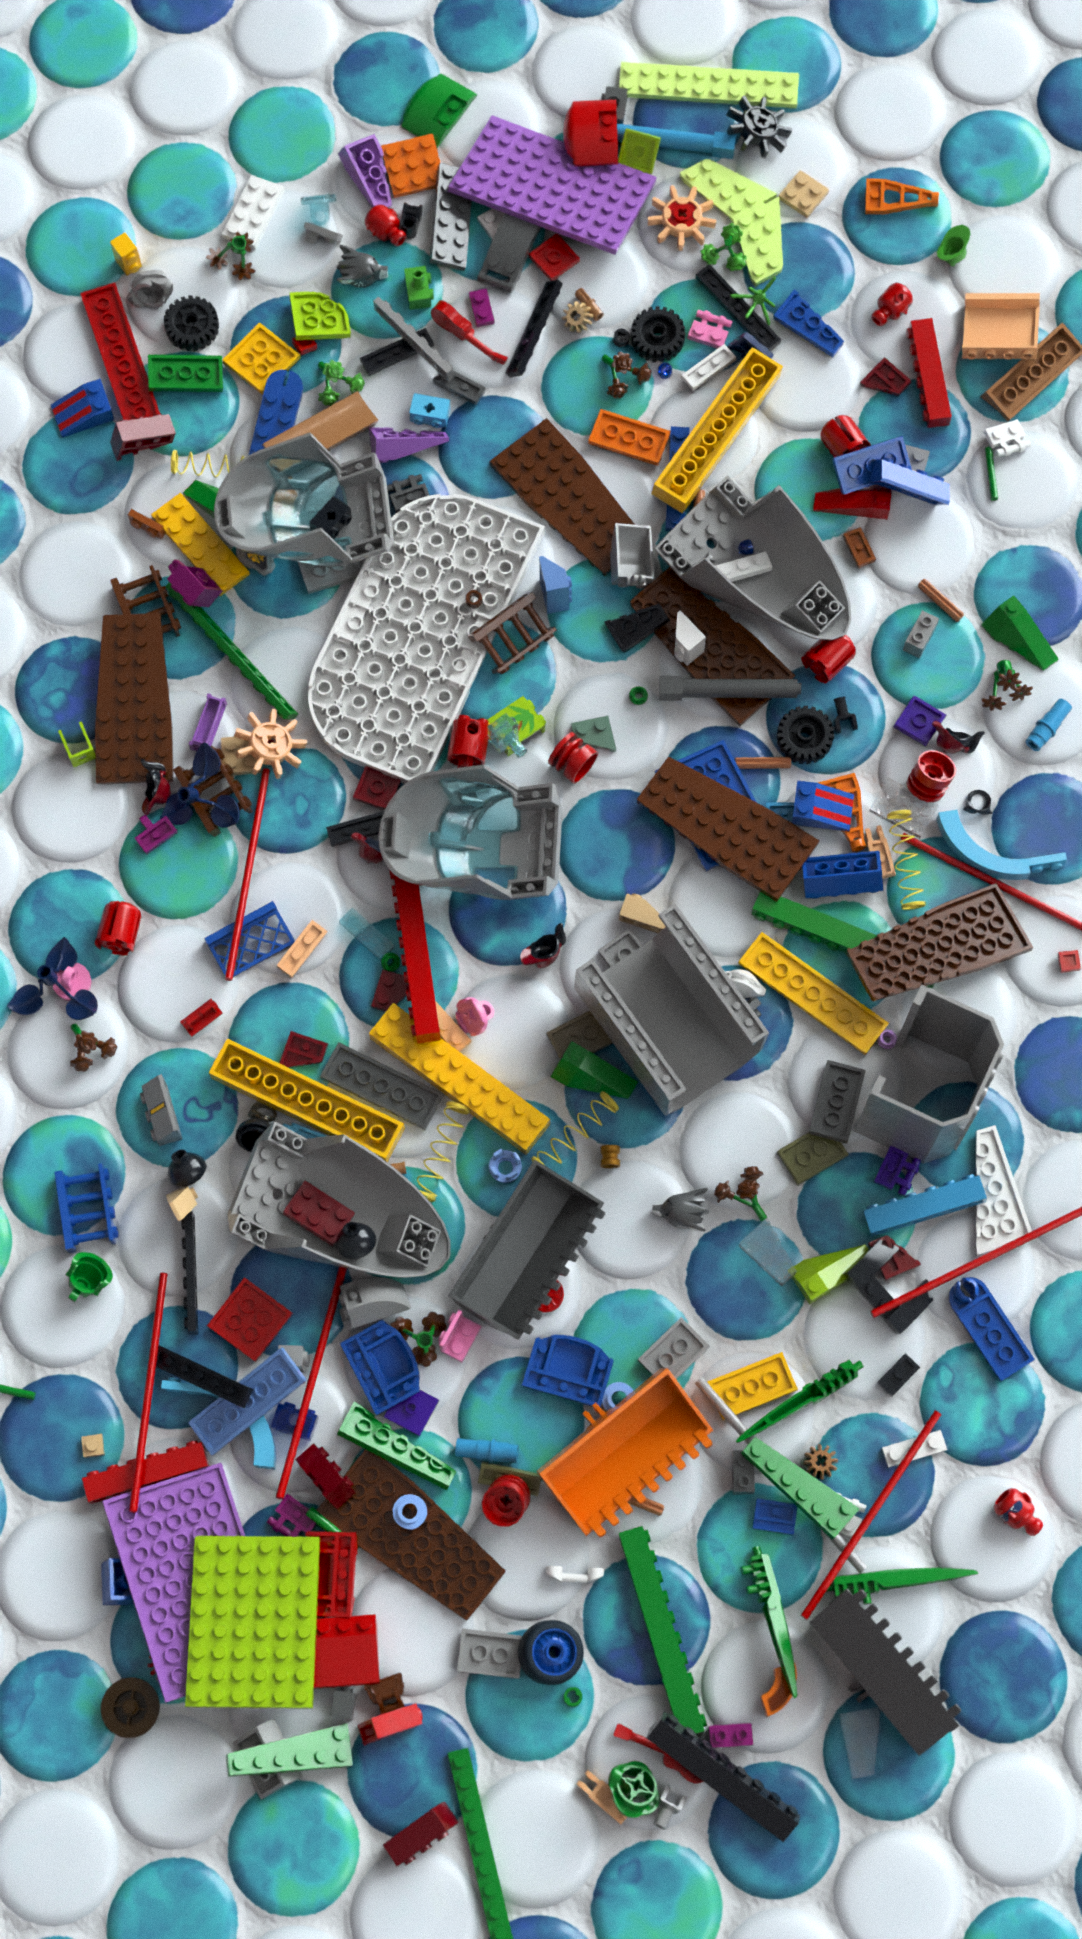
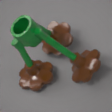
M430 1312L428 1317L422 1319L424 1329L418 1334L413 1333L412 1321L410 1319L398 1316L395 1322L390 1323V1326L399 1331L405 1340H407L408 1336L415 1339L418 1347H414L412 1352L417 1365L430 1366L431 1362L437 1359L435 1346L432 1344V1336L438 1337L443 1330L447 1329L444 1315Z

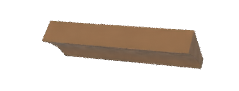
M1062 322L1038 343L1037 359H1021L980 397L994 407L1008 422L1082 355L1081 343Z
M357 391L266 441L262 446L267 448L311 433L330 451L375 426L378 419ZM278 456L271 460L279 472L291 463L300 460V458Z

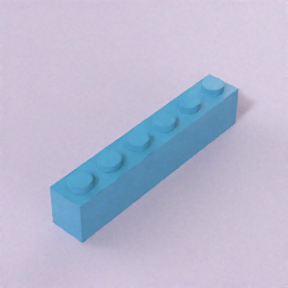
M968 1175L963 1177L962 1181L956 1183L954 1180L948 1181L943 1184V1187L936 1188L932 1186L924 1189V1192L920 1194L912 1192L900 1200H897V1198L889 1199L884 1205L878 1206V1204L867 1206V1210L863 1211V1215L870 1236L874 1237L987 1202V1196L980 1176Z

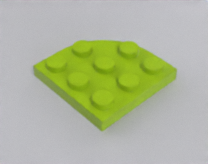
M289 292L296 340L351 338L346 310L339 302L337 304L329 299L330 296L323 293Z

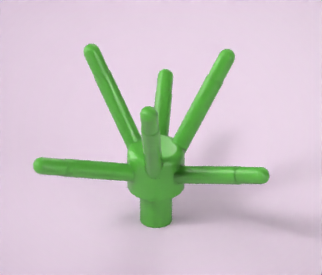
M775 276L763 290H755L749 286L748 289L754 295H730L731 298L753 299L754 302L745 316L746 319L749 318L756 305L759 304L761 305L767 325H771L764 302L775 308V304L766 298L765 293L776 280Z

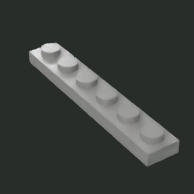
M379 296L373 300L374 310L447 382L453 379V366L447 360L444 361L440 353L435 348L432 349L423 336L417 335L412 325H407L403 317L398 312L395 313L386 300L383 301Z

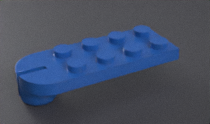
M281 369L273 372L268 377L249 455L264 449L263 443L295 426L303 394L302 380L295 372L290 371L288 376L287 371ZM288 378L286 386H283L284 381Z
M974 1277L962 1278L960 1282L958 1280L952 1286L948 1296L950 1307L1000 1382L1035 1360L987 1286L981 1280ZM961 1284L969 1294V1297L966 1296L960 1288Z

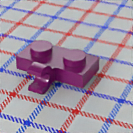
M145 814L139 819L146 830L135 837V840L147 855L178 833V831L167 816L152 824Z

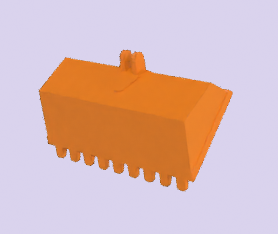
M667 1367L659 1369L615 1407L606 1412L595 1402L592 1406L600 1417L594 1420L589 1412L584 1411L582 1414L591 1425L536 1471L556 1500L568 1512L586 1536L594 1530L599 1537H603L606 1531L601 1524L605 1520H608L612 1526H616L619 1523V1519L614 1514L617 1510L621 1508L626 1515H629L633 1511L632 1507L628 1504L629 1500L634 1497L639 1504H642L646 1501V1497L641 1490L647 1486L653 1493L657 1492L660 1487L654 1480L659 1475L665 1481H670L673 1478L668 1470L671 1465L674 1464L681 1471L686 1467L685 1462L681 1459L683 1455L687 1453L692 1459H696L699 1453L694 1448L695 1445L701 1442L705 1448H709L713 1444L707 1436L713 1429Z

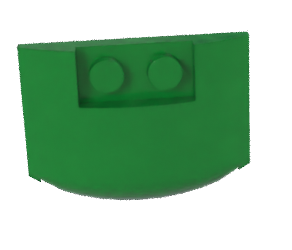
M443 74L432 77L423 83L409 99L403 113L402 128L417 137L433 134L436 148H438L477 97V94Z

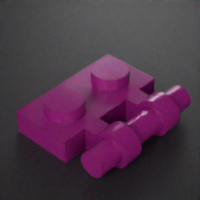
M288 1493L275 1509L281 1515L280 1518L276 1520L271 1516L267 1521L273 1527L272 1530L276 1533L280 1532L285 1537H299L301 1531L306 1533L307 1531H312L316 1526V1523L305 1515L309 1509ZM286 1520L296 1526L293 1531L284 1525Z

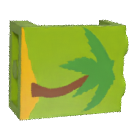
M524 696L487 719L491 735L507 756L514 753L516 745L540 730L542 734L546 732L544 717L535 712L533 703L530 700H526Z

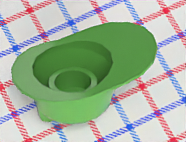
M956 225L948 230L937 250V257L946 261L952 267L956 263L961 262L967 254L966 246L971 235L970 229L965 225Z

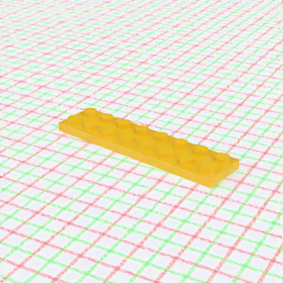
M763 932L759 934L738 962L746 970L864 1055L867 1054L881 1033L889 1025L886 1020Z

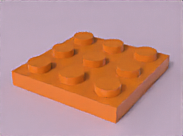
M433 134L381 146L394 198L436 188L437 169L441 162Z

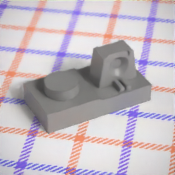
M305 222L303 227L307 229L305 240L317 244L321 235L325 237V241L333 244L335 241L341 242L343 237L340 233L309 222Z

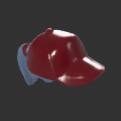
M353 833L350 836L360 845L359 857L367 861L368 864H376L383 861L379 841L370 837L365 838L360 833Z

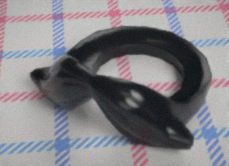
M983 790L971 791L967 796L966 807L963 810L971 814H992L993 811L990 810L991 797ZM976 794H980L986 799V805L982 810L974 809L971 804V798Z

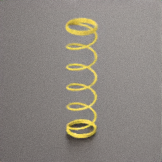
M173 450L171 455L172 474H176V472H178L180 475H182L187 469L190 456L194 473L197 476H200L204 471L207 459L209 461L211 473L214 477L219 476V474L221 473L225 459L228 473L230 472L226 454L224 455L220 471L217 475L213 474L209 453H207L205 463L200 474H197L195 471L192 452L189 453L186 467L182 473H180L178 470L177 450Z
M898 810L887 814L888 819H907L895 824L889 830V832L892 835L900 837H909L896 843L892 847V850L899 854L912 855L900 860L895 865V868L899 871L914 873L901 879L898 882V886L900 888L907 890H919L917 892L905 896L900 901V903L902 904L901 909L903 910L917 909L926 906L925 901H915L903 904L902 901L904 899L919 892H922L923 889L906 888L900 886L899 884L901 881L921 873L920 871L902 870L897 868V864L906 859L917 856V853H905L894 850V847L896 845L906 840L915 838V836L899 835L891 832V829L895 826L913 819L908 817L912 814L911 810Z
M601 1091L600 1097L607 1105L597 1100L591 1101V1108L597 1120H595L594 1118L585 1113L577 1114L578 1122L584 1133H582L581 1131L572 1126H564L565 1136L572 1147H570L568 1144L559 1139L552 1138L550 1140L551 1147L558 1160L544 1151H538L537 1157L533 1156V1158H531V1161L533 1162L535 1159L538 1162L542 1163L538 1155L541 1152L548 1155L558 1163L562 1164L561 1159L557 1155L552 1145V1140H557L566 1145L567 1147H569L571 1150L576 1151L573 1144L567 1136L565 1128L570 1127L579 1132L580 1134H582L584 1137L589 1138L588 1134L584 1130L579 1120V1115H585L593 1121H595L596 1123H598L600 1126H602L600 1119L598 1118L593 1109L592 1103L598 1102L606 1108H608L609 1110H611L613 1113H616V1111L619 1110V1107L616 1104V1102L607 1093Z
M452 1101L446 1102L447 1107L444 1109V1114L455 1124L444 1123L437 1126L438 1132L450 1142L433 1141L430 1143L432 1150L443 1159L427 1158L423 1161L425 1167L436 1176L422 1175L417 1177L418 1184L429 1193L422 1190L419 1191L430 1202H435L437 1195L425 1188L418 1179L420 1177H431L443 1180L444 1178L432 1171L425 1164V1161L440 1160L451 1162L439 1154L432 1147V1144L441 1142L458 1145L439 1131V1126L449 1125L464 1128L463 1125L450 1118L445 1110L449 1108L461 1114H470V1110L466 1106Z

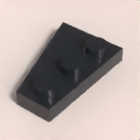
M656 604L630 615L619 616L620 618L604 621L621 651L625 653L668 623L670 619L662 606Z

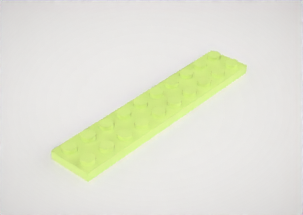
M621 62L619 88L628 89V98L739 105L741 97L746 96L752 106H758L761 99L766 97L767 107L797 108L799 73Z

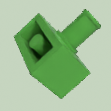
M426 266L405 268V282L410 310L431 307V300H434L433 288L429 289V284H432L430 272L427 273Z

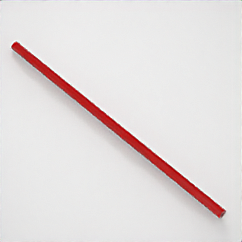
M267 768L262 770L225 974V980L232 981L270 774V770Z
M901 837L900 840H904L909 837ZM916 838L904 841L990 885L997 883L1000 890L1082 931L1081 921Z
M1082 1207L871 1310L872 1317L880 1316L1082 1216Z
M339 1267L277 1489V1499H284L339 1300L338 1295L341 1293L340 1286L343 1285L347 1268Z
M160 1273L129 1506V1512L137 1513L167 1273Z
M934 1410L800 1615L806 1620L809 1619L941 1417V1413Z

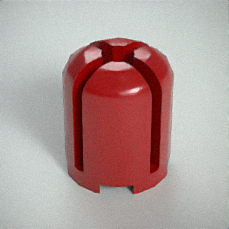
M847 415L836 416L835 420L830 419L823 426L820 433L821 441L833 457L871 446L853 419Z
M847 635L831 641L818 640L804 653L801 661L806 669L809 667L816 674L815 679L826 684L854 659L856 649L854 643Z
M111 901L107 903L103 908L94 943L95 946L100 950L102 947L112 950V954L128 956L130 951L133 953L142 919L141 911L129 902Z

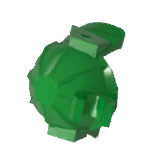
M89 1252L76 1254L72 1259L71 1267L65 1274L69 1277L68 1284L73 1290L68 1298L75 1302L79 1295L83 1297L93 1294L98 1296L101 1290L112 1281L113 1273L110 1266L95 1254Z

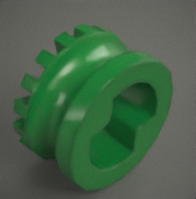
M576 1687L568 1688L564 1693L565 1703L570 1707L578 1706L582 1701L581 1691ZM571 1691H575L576 1696H579V1700L575 1703H571L570 1698H567L568 1693Z

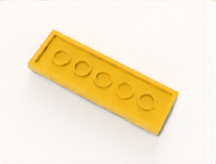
M181 493L151 514L154 521L164 526L167 536L196 568H203L223 590L219 595L220 597L250 575L246 567Z

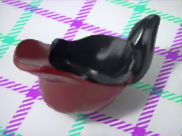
M938 721L932 722V726L938 731L936 744L944 753L954 754L960 751L968 754L972 753L977 748L981 737L985 734L984 731H979L970 736L963 732H954L950 728H944Z
M141 759L142 766L148 770L146 775V798L142 804L143 813L148 815L154 805H163L167 802L171 791L170 784L165 779V766L157 762H147Z
M559 923L555 927V934L543 935L536 942H532L529 947L522 950L520 954L521 963L524 965L534 964L538 968H546L553 964L559 955L560 948L566 943L563 923Z

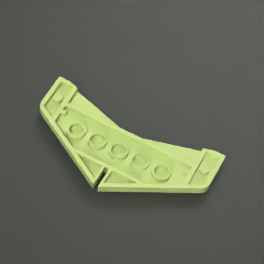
M710 159L702 160L680 172V178L691 189L693 186L697 187V191L708 201L712 199L713 205L727 215L734 226H740V230L743 232L740 245L743 255L747 256L748 274L754 286L756 287L781 273L783 269L780 201L777 193Z

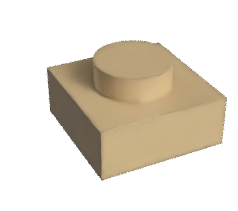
M103 1434L81 1437L84 1458L105 1455Z

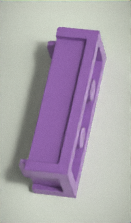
M207 693V701L192 741H189L190 750L197 751L203 742L210 746L213 744L227 706L226 698H216Z

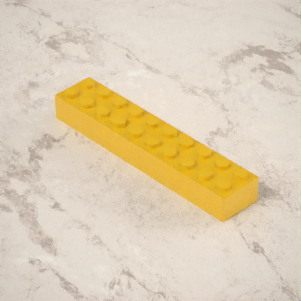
M752 347L658 477L651 494L683 514L780 378L783 366Z
M393 1003L369 1032L370 1039L451 1100L466 1106L470 1110L469 1113L527 1155L550 1126V1118L442 1038L440 1041L417 1044V1038L412 1037L411 1025H414V1019H410L408 1013Z
M228 1038L209 1071L211 1079L329 1136L344 1134L374 1152L387 1163L405 1130L404 1123Z

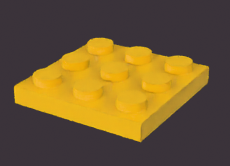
M259 322L222 361L223 364L263 395L268 377L277 370L284 369L288 371L301 357L298 352Z

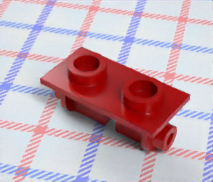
M209 999L180 1021V1023L190 1036L193 1037L222 1015L223 1012L214 1000Z

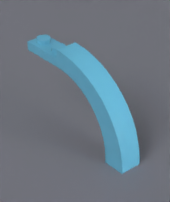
M958 810L938 812L936 820L939 830L953 853L964 863L991 877L1006 880L1028 879L1030 871L1038 873L1047 868L1057 870L1062 868L1067 861L1066 853L1027 859H1009L994 855L981 848L971 839L960 821Z
M168 1378V1381L162 1380L161 1389L166 1392L219 1398V1396L189 1382H180L178 1378ZM262 1416L249 1427L254 1442L253 1465L255 1468L276 1470L274 1437L265 1416Z

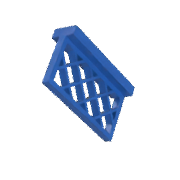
M273 901L244 916L241 936L246 938L243 947H238L242 952L240 959L236 960L238 966L236 971H234L233 977L288 948L295 942ZM274 915L279 920L277 929L266 926L268 918ZM235 922L204 938L224 975L226 974L225 966L230 952ZM259 926L263 928L260 938L249 935L252 927ZM265 928L276 931L273 942L262 939ZM278 932L287 934L290 941L285 944L276 943ZM248 938L259 941L256 951L245 948ZM261 941L272 944L269 953L259 952ZM221 944L229 946L226 957L218 955L214 948ZM244 951L255 954L254 960L251 963L242 962Z

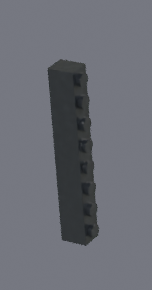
M664 1711L649 1729L648 1740L782 1842L787 1839L799 1824L800 1814L795 1807L784 1803L778 1794L767 1790L758 1779L751 1778L745 1769L730 1762V1759L725 1754L713 1749V1746L708 1741L701 1740L691 1728L680 1724L674 1715L667 1714Z

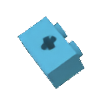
M414 393L409 412L410 422L418 425L427 424L435 428H446L451 409L450 399Z

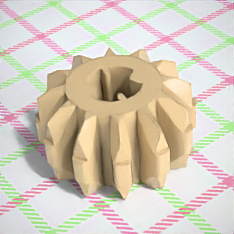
M574 301V306L569 303V310H563L567 314L562 317V320L566 321L564 326L566 328L570 327L569 331L574 332L575 329L577 333H581V329L588 330L586 324L591 325L592 322L589 321V318L593 317V314L589 313L591 308L589 306L586 307L584 302H581L579 305L578 301ZM577 313L581 315L578 321L575 320V316H578Z

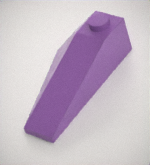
M375 134L345 145L338 153V156L345 170L371 207L379 204L385 205L388 208L391 207L390 190L385 175L386 167H384L383 150Z
M390 427L369 428L371 452L376 453L381 463H386L388 460H396L449 441L448 435L445 432L422 430L419 434L411 431V429L396 432Z

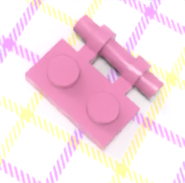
M698 310L696 317L701 318L702 321H693L688 339L716 349L720 348L725 344L729 332L723 330V327L731 328L733 321L726 319L722 315L720 317L713 315L707 310L705 312ZM708 321L718 324L717 327L708 325Z

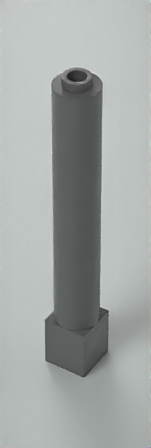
M659 676V701H682V698H797V695L801 694V683H798L797 679H682V676Z

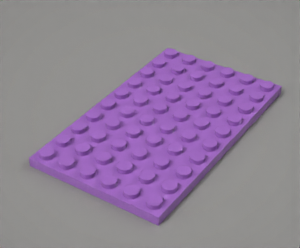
M492 115L450 183L448 192L616 255L653 189L657 177L618 163V165L574 166L572 162L574 160L570 155L568 156L564 142Z
M222 1463L140 1488L137 1513L129 1512L131 1492L102 1501L165 1703L186 1696L195 1536H245Z

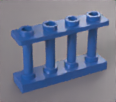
M102 1163L98 1164L99 1172L69 1177L68 1175L65 1176L62 1170L54 1172L65 1249L68 1253L77 1252L76 1246L82 1242L109 1237L111 1244H116V1238H119L117 1226L113 1225V1219L116 1218L114 1206L111 1207L110 1199H113L111 1187L107 1186V1180H110L109 1170ZM100 1180L102 1191L76 1196L68 1195L67 1188L70 1185ZM103 1199L105 1210L76 1216L71 1214L70 1207L73 1204ZM106 1218L107 1230L81 1235L74 1234L73 1226H76L77 1223Z

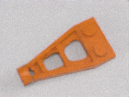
M866 179L865 214L884 215L927 206L938 207L939 192H932L887 179ZM886 190L898 192L900 200L896 203L887 204L884 202V192ZM904 194H917L918 201L905 202Z
M855 773L818 782L819 784L854 794L852 815L856 817L857 827L850 828V832H842L848 840L852 852L864 850L867 846L863 833L861 790Z

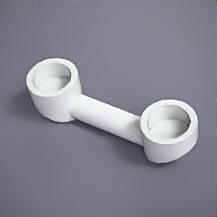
M546 1566V1574L560 1582L591 1583L604 1576L603 1568H588L587 1574L562 1573L563 1567Z

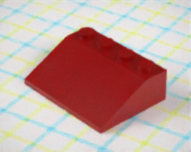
M376 1614L317 1619L314 1689L380 1684Z

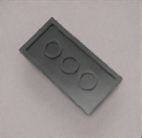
M827 1060L808 1134L848 1143L865 1069Z

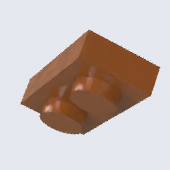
M133 509L128 513L130 524L134 528L145 530L153 538L163 539L166 534L163 525Z
M861 527L843 534V538L858 568L876 561V557Z

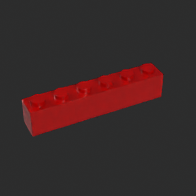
M933 319L911 320L909 328L906 329L907 339L911 340L910 355H914L913 370L917 372L916 386L921 391L919 401L920 405L924 407L922 411L923 421L927 422L928 428L950 425L952 415Z
M198 1440L186 1443V1447L178 1449V1446L166 1449V1453L158 1455V1452L146 1455L143 1463L140 1488L209 1467L204 1444L202 1442L198 1443ZM136 1458L126 1461L127 1465L119 1467L116 1464L107 1467V1471L99 1473L96 1470L87 1473V1477L82 1478L88 1502L94 1504L131 1492Z

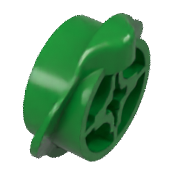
M631 1761L619 1764L610 1771L608 1785L611 1790L612 1799L621 1814L629 1818H637L642 1815L651 1814L657 1809L660 1803L657 1782L651 1770L644 1763ZM625 1776H633V1777H635V1778L631 1779V1778H628V1777H627V1778H624V1777H625ZM633 1800H638V1801H640V1802L643 1800V1801H645V1802L636 1803V1802H633Z

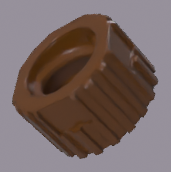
M477 590L469 591L465 597L466 604L471 609L479 608L483 601L481 593ZM472 596H476L478 600L476 602H471L470 598Z

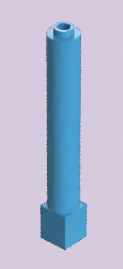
M617 124V140L619 143H622L625 129L628 128L661 137L659 145L661 148L712 153V157L733 159L736 134L728 135L725 132L715 131L714 135Z

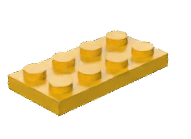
M783 1352L707 1381L735 1415L798 1391ZM719 1412V1415H720L722 1421H723V1420H726V1419L722 1416V1414Z

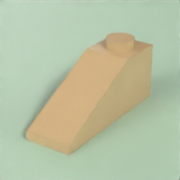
M626 894L619 914V921L655 933H659L666 927L658 917L660 913L645 899H642V896Z
M182 1186L166 1195L168 1203L178 1221L182 1220L197 1205L195 1199L198 1198V1195L193 1187L189 1189L188 1186Z

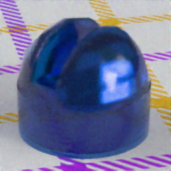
M664 362L659 365V377L663 379L671 377L672 366L669 363Z
M747 539L740 542L738 546L739 552L743 555L753 554L752 541Z

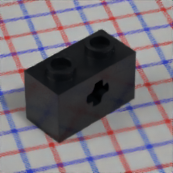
M333 496L309 521L310 530L322 528L332 539H335L339 535L340 530L351 522V508Z

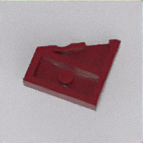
M885 357L860 382L862 387L899 396L911 384V380Z
M382 970L371 1007L386 1012L393 1003L397 1005L407 996L406 990L409 989V983L405 984L404 975Z
M291 1031L280 1064L289 1068L322 1063L329 1044Z
M888 1235L879 1238L884 1246L892 1248L893 1245L898 1246ZM879 1239L869 1242V1247L875 1244ZM898 1246L900 1249L887 1261L880 1271L884 1280H888L919 1267L921 1263L911 1257L903 1247Z

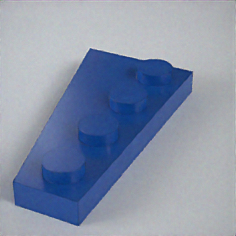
M795 289L773 315L775 321L832 358L844 344V340L829 325H826L822 317L810 308L809 303L803 300Z

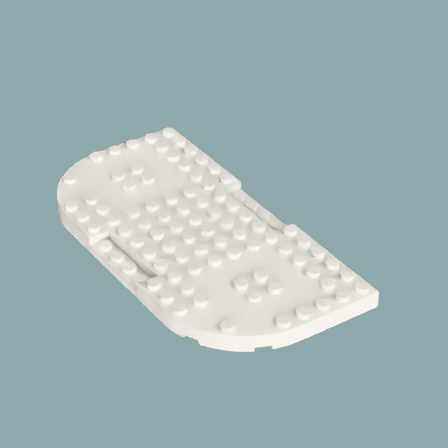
M440 494L419 498L400 508V511L391 518L394 544L389 551L365 559L314 664L309 679L308 703L316 730L323 741L344 759L364 768L368 766L394 779L398 778L404 784L421 774L434 771L451 734L452 723L458 719L470 694V688L487 654L483 644L471 642L468 635L512 604L545 534V526L477 499L453 494V496H440ZM471 590H477L482 595V604L477 609H471L466 604L465 597ZM472 596L470 598L471 602H476L478 600L476 596ZM491 631L487 634L491 643L497 632Z

